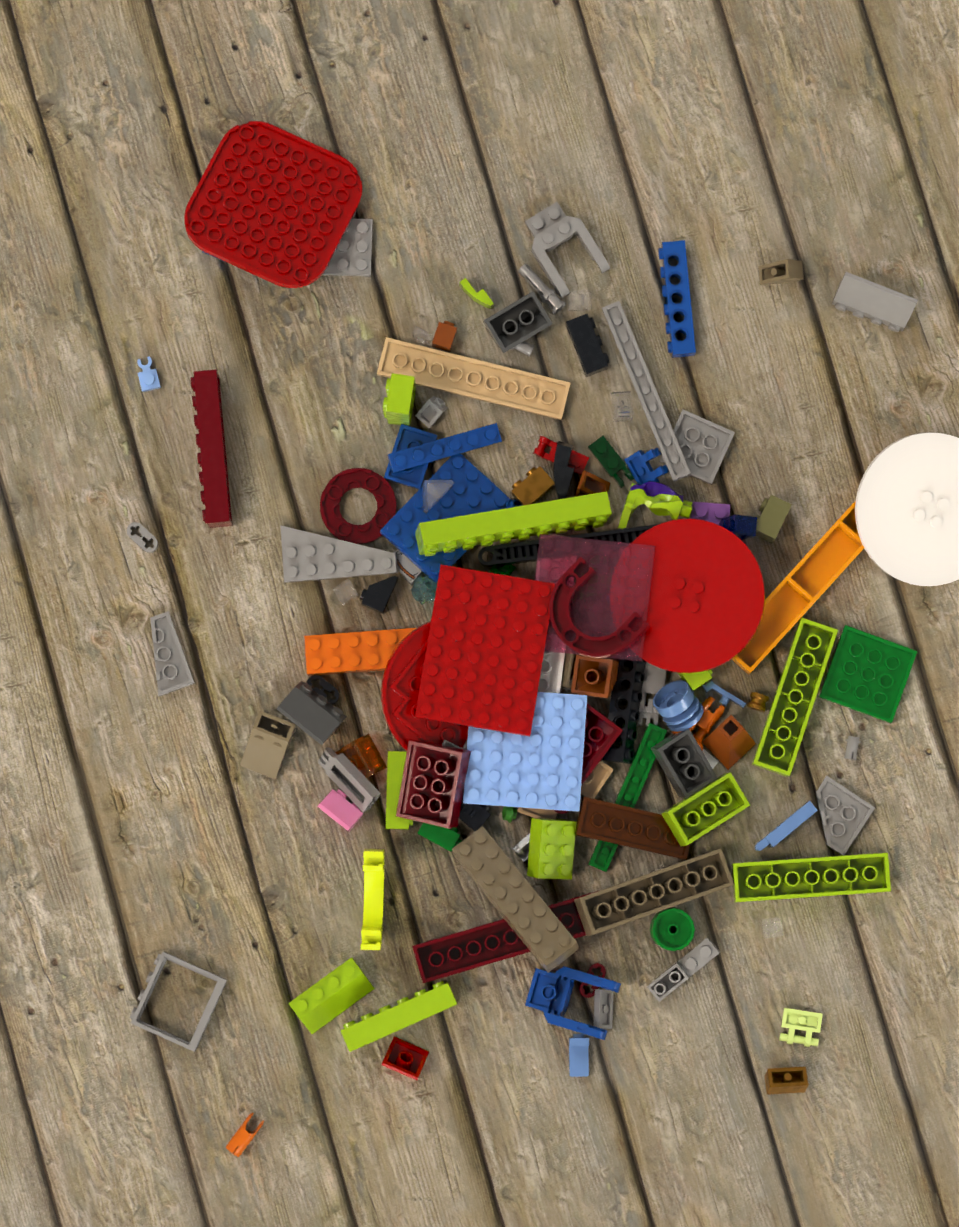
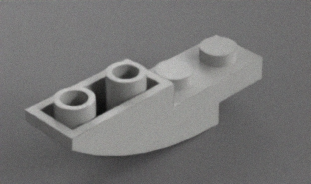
M707 937L656 978L647 988L660 1002L717 956L720 951Z

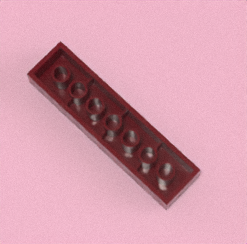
M216 369L194 371V377L190 379L191 388L195 392V396H192L193 408L197 411V415H194V424L196 429H199V434H196V445H198L201 452L197 453L198 464L202 467V472H199V480L201 486H204V490L201 491V501L206 508L202 510L203 521H205V524H208L209 528L233 526L219 374Z

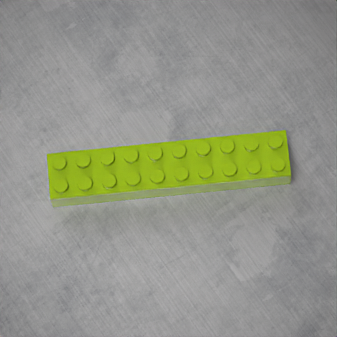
M606 491L419 523L415 535L419 555L433 556L436 555V552L444 551V553H451L458 548L469 550L476 545L487 547L499 541L500 544L511 542V539L518 538L522 541L535 535L537 537H545L549 535L548 533L552 532L563 534L570 529L581 531L588 526L599 528L604 526L612 512Z

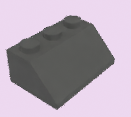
M534 291L483 321L492 339L503 353L553 324Z
M303 681L297 684L277 707L278 711L321 745L336 732L347 717L341 709L334 707L328 702L326 697L319 695L313 690L311 685Z
M690 729L669 736L651 747L674 790L681 798H688L717 779Z

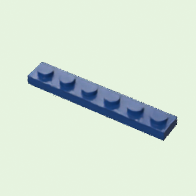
M497 423L394 452L387 456L392 473L499 443L502 442Z

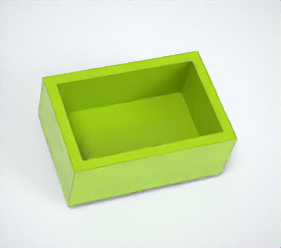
M531 818L527 876L538 879L572 880L576 821Z

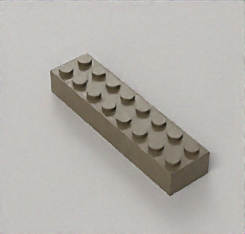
M483 826L452 848L455 859L547 972H550L579 950L577 941Z
M720 848L574 899L586 936L588 937L733 886L734 883L723 851Z

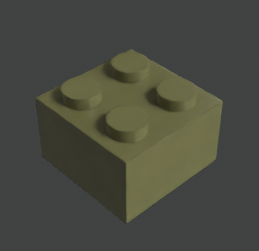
M773 495L769 499L765 498L758 510L762 512L761 515H756L750 527L753 529L751 534L772 544L792 504Z

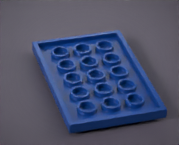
M462 454L451 456L388 521L380 530V533L432 581L437 583L440 565L453 566L468 550L458 548L451 553L441 551L436 552V555L433 556L419 555L415 535L419 523L505 509L506 502L510 498Z

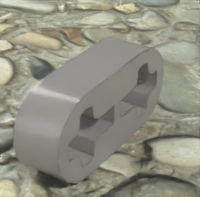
M133 522L128 525L127 535L147 553H153L158 549L157 539L140 523ZM133 527H140L139 532L142 534V536L139 537L136 534L132 536L131 529ZM146 538L148 541L154 540V547L145 548L147 544L143 539Z

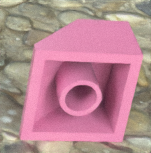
M332 789L317 807L350 832L363 813L353 802L351 804L346 800L347 795L338 789L336 792Z

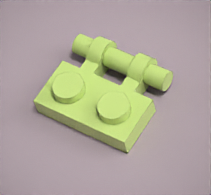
M784 1008L781 1027L789 1029L788 1034L780 1033L779 1041H786L787 1044H804L805 1047H810V1045L818 1046L819 1039L812 1038V1032L820 1033L823 1014ZM795 1029L806 1031L805 1036L794 1035Z

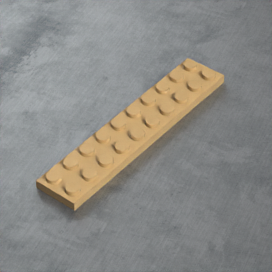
M387 337L377 370V375L391 378L392 373L414 376L416 385L557 420H562L571 384L570 382Z

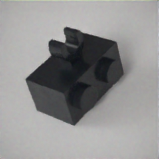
M462 798L459 819L475 832L491 816L488 813L490 809L486 805L464 804Z

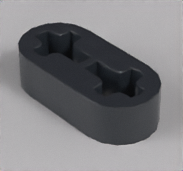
M319 675L309 677L307 681L309 685H313L311 683L312 680L316 681L319 679V684L323 687L322 690L315 687L313 689L315 692L327 698L328 696L324 693V690L326 689L330 693L334 691L336 698L334 700L330 699L328 702L330 704L338 702L339 692L335 687Z

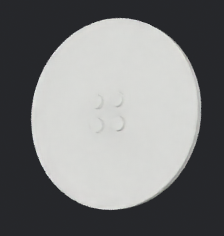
M928 432L901 438L890 444L875 457L861 479L855 502V521L860 540L874 563L884 572L900 581L919 586H938L959 579V438Z

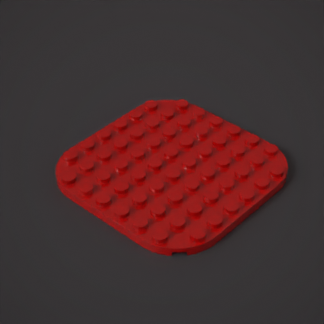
M248 121L246 124L234 126L222 138L186 206L184 215L185 229L188 237L196 247L216 258L281 287H304L315 282L326 270L359 206L362 196V181L357 169L344 157L272 124L261 121Z

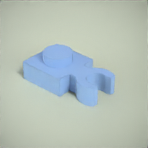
M150 356L147 357V365H142L141 360H137L138 366L143 370V372L138 373L142 392L161 388L157 369H151L152 359Z

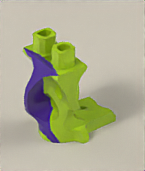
M648 481L645 484L639 485L632 482L618 528H626L633 512L641 504H645L655 515H670L671 519L677 520L679 516L689 519L693 502L684 500L683 494H678L663 483Z

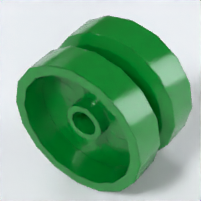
M668 908L656 913L651 920V938L662 949L670 951L682 950L690 944L694 937V922L689 914L683 910ZM671 926L676 927V930H674L675 933H671L669 931V928Z

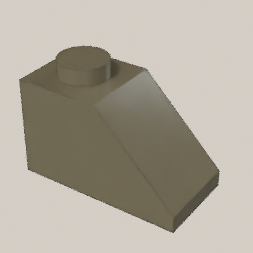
M785 259L759 266L760 285L786 284L804 280L802 261Z

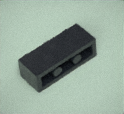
M584 314L566 321V328L585 376L589 377L607 370V364L610 361L607 353L602 352L600 346H603L600 336H596L594 332L596 325L593 318H589L588 314Z

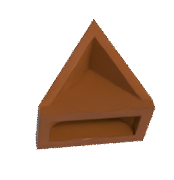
M583 470L575 497L606 491L608 493L610 482Z

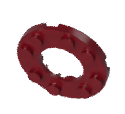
M365 468L347 469L335 475L326 485L320 499L321 517L329 532L339 540L359 545L368 544L381 538L383 535L380 533V530L396 514L397 508L394 491L387 480L372 470ZM354 488L368 490L377 501L375 516L370 522L363 525L348 523L340 513L341 498L347 491Z

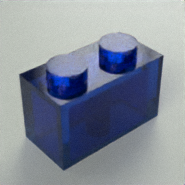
M732 515L722 518L719 525L731 531L741 540L756 536L757 517Z

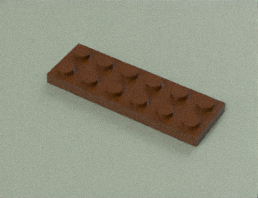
M588 797L582 798L575 835L687 860L690 844L680 846L661 814Z

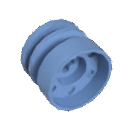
M682 680L666 684L655 694L653 699L654 707L663 717L669 729L674 732L691 728L701 719L704 713L702 704L694 695L688 683Z

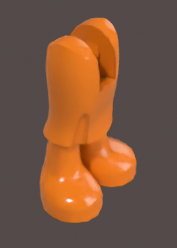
M709 696L702 703L704 713L701 719L689 728L691 733L695 727L699 729L693 736L702 751L704 737L707 733H710L711 728L721 718L726 708L721 704L714 711V714L710 712L708 708L712 706L715 700L712 696Z

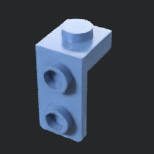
M573 1034V1037L569 1038V1075L571 1077L589 1076V1037H585V1034Z

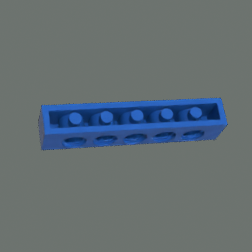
M685 240L662 242L661 248H658L659 260H663V267H660V276L665 281V285H662V295L666 297L667 304H664V315H668L669 322L665 323L666 334H670V341L667 342L668 353H672V358L695 356L696 348ZM670 258H675L678 261V264L676 266L669 265L668 260ZM677 277L680 283L673 285L670 282V278ZM674 295H678L682 301L674 303L671 298ZM675 314H681L684 320L682 322H676L673 316ZM679 332L683 333L685 335V340H677L675 338V334Z

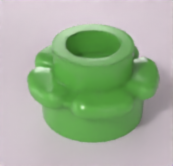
M504 806L502 819L511 823L512 819H516L517 809Z

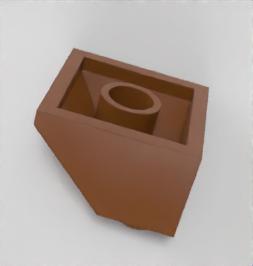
M576 655L571 693L609 699L617 680L619 661Z

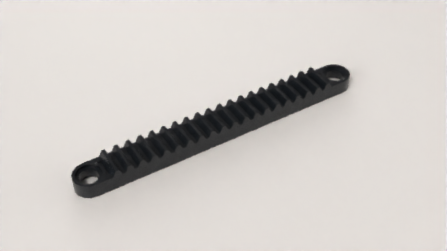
M656 525L487 546L480 549L478 559L481 565L493 567L626 550L638 536ZM485 552H491L493 559L486 562L482 559V555Z

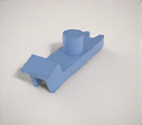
M712 680L702 685L706 693L712 689L722 695L719 703L727 706L729 701L742 708L747 704L715 685Z

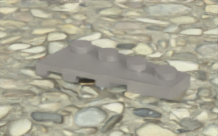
M169 611L151 617L158 696L160 697L195 684Z

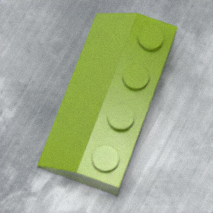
M351 957L288 1004L310 1033L313 1034L375 988L353 957Z

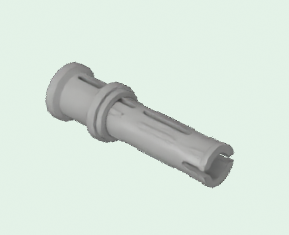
M527 263L518 270V273L541 296V301L553 310L552 313L554 315L564 308L566 302L561 301L555 294L556 291L549 289Z

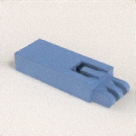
M811 801L806 802L755 845V850L761 851L768 845L771 848L777 845L817 812L816 807Z

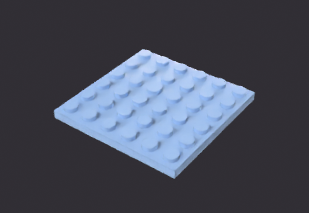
M537 692L530 737L468 726L467 750L471 752L464 783L463 803L579 812L587 695Z

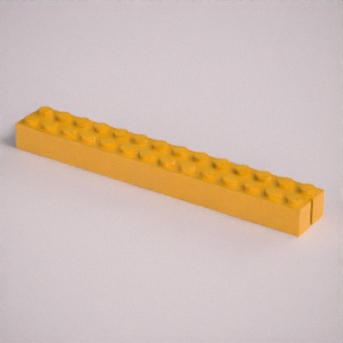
M855 502L765 599L763 615L757 631L746 647L731 659L748 675L864 549L855 521Z

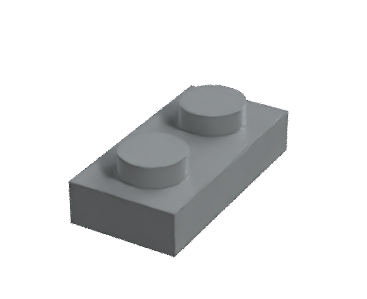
M595 989V1027L612 1029L614 991Z

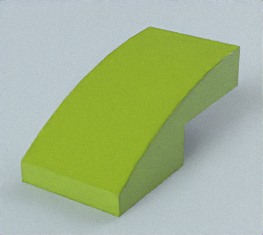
M466 278L459 282L462 290L475 302L488 309L494 308V303L484 289L476 293Z

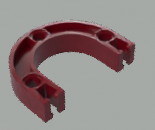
M580 557L560 577L552 591L549 605L552 626L562 642L581 655L592 658H607L618 655L630 648L651 626L645 621L644 625L634 632L630 626L637 618H641L635 611L616 631L609 635L593 637L579 631L571 616L572 601L576 593L597 573L590 566L588 568L589 571L579 578L576 574L577 570L587 563ZM570 577H575L576 584L571 587L568 586L567 580ZM571 631L575 632V640L568 641L566 638L567 634ZM625 631L631 633V638L628 641L621 639V635Z

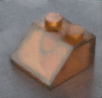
M369 734L352 741L335 752L337 755L343 753L367 779L387 768Z

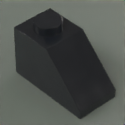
M392 576L369 585L368 589H364L360 596V600H363L361 604L383 614L396 586L398 577Z

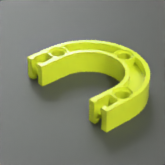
M364 849V910L361 929V950H381L385 854L384 849Z

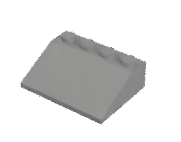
M846 272L838 286L832 304L840 311H851L858 318L871 319L870 322L876 325L884 324L891 331L899 332L903 331L918 300Z

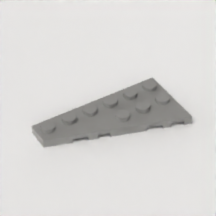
M281 526L285 583L398 573L396 553Z

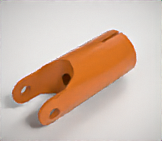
M253 1112L246 1118L225 1147L237 1157H240L264 1123L263 1120L253 1131L246 1130V1124L253 1116Z

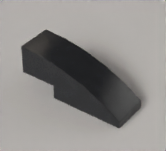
M558 441L555 452L554 481L558 499H565L576 465L568 463L573 445Z

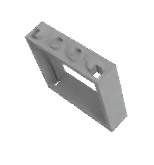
M163 951L162 954H158L154 961V965H156L154 972L150 971L146 979L148 983L146 990L142 989L139 994L138 1000L140 1003L138 1007H134L131 1012V1024L195 1052L228 980ZM167 960L217 982L190 1042L140 1020Z

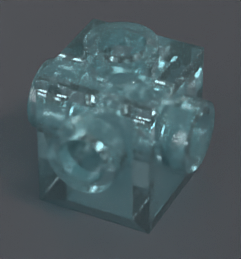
M421 575L415 579L411 589L414 599L419 601L421 605L426 602L432 603L435 600L437 583L427 575L425 577Z

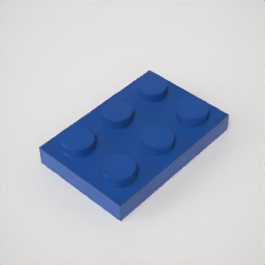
M401 424L392 453L436 441L438 435ZM388 463L384 478L419 490L429 463L392 473L390 463Z

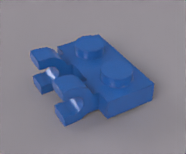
M658 448L651 449L645 454L643 450H639L624 459L637 484L642 485L648 481L660 483L658 477L669 472L667 465L653 470L649 463L650 460L661 455Z

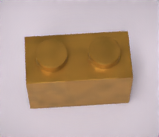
M541 466L537 469L533 467L526 473L528 476L523 481L518 480L512 486L511 494L522 506L534 504L555 486V482Z
M806 1066L767 1069L764 1076L767 1095L804 1093L808 1087Z

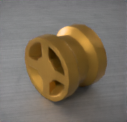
M751 692V700L747 703V707L765 712V703L769 700V697Z

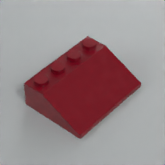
M587 704L581 786L623 731L589 704Z
M409 740L396 817L448 829L458 827L471 751Z

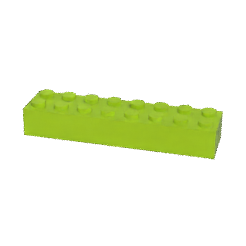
M805 618L799 620L751 765L786 777L791 775L838 632L837 629Z
M888 853L731 864L732 880L734 883V903L891 892Z

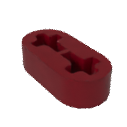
M596 963L590 966L587 971L588 974L594 975L592 969H597L599 966L603 974L602 976L598 975V977H605L606 969L602 964ZM581 982L579 992L583 997L591 998L595 995V989L599 987L592 985L591 989H593V992L586 995L584 994L583 986H588V984Z

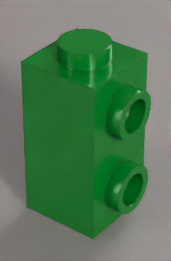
M423 823L417 833L452 852V848L462 841L459 839L460 834L457 833L459 830L455 827L448 829Z

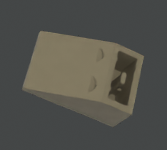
M259 711L240 766L276 780L297 725Z

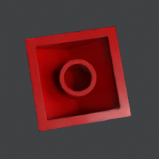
M394 1036L381 1065L414 1080H418L429 1051Z

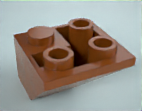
M732 715L702 741L706 748L727 770L756 744L745 728Z

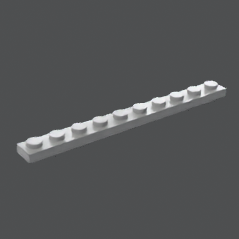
M620 301L603 307V313L673 482L691 475Z

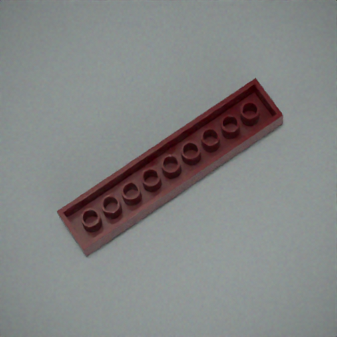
M586 895L548 906L574 939L586 935L574 899ZM505 919L412 946L423 984L531 952Z

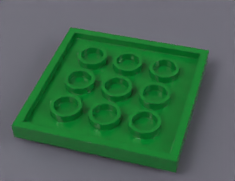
M844 625L819 698L891 724L918 651Z

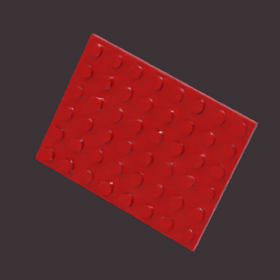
M440 565L415 718L530 737L550 619V598L555 583Z

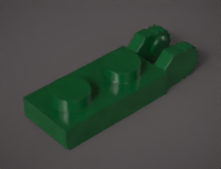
M601 436L588 446V449L604 470L621 488L625 486L624 482L616 474L620 470L624 472L630 481L634 479L626 464L604 436Z

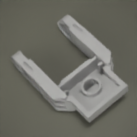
M558 202L525 221L526 226L534 237L532 254L561 298L570 292L546 252H550L568 241L575 234L592 261L595 260L601 270V274L610 269L607 260L581 219L566 216Z

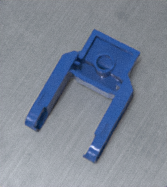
M565 966L555 973L536 968L525 1006L543 1011L547 1022L605 1040L608 1030L565 1018L564 1014L567 1011L574 980L619 993L621 983Z

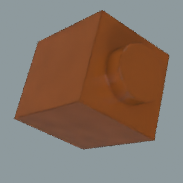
M444 321V323L439 322L432 341V347L450 352L457 333V327H454L455 324Z

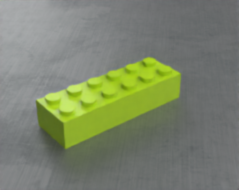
M444 981L432 985L434 989L430 991L422 989L414 993L416 997L409 999L408 996L398 1000V1005L391 1007L390 1004L380 1008V1013L373 1015L371 1012L362 1016V1021L355 1023L353 1020L344 1024V1029L340 1031L349 1052L457 1005L449 983L444 984Z

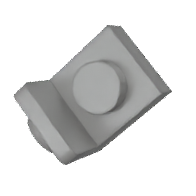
M433 396L428 399L415 416L428 428H431L439 417L446 412L448 407L445 406V402L441 398Z

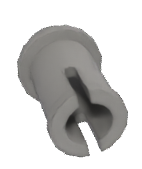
M523 341L513 347L512 350L516 349L529 357L534 345Z
M848 736V739L845 740L847 741L845 759L857 760L858 745L861 743L859 741L860 737Z

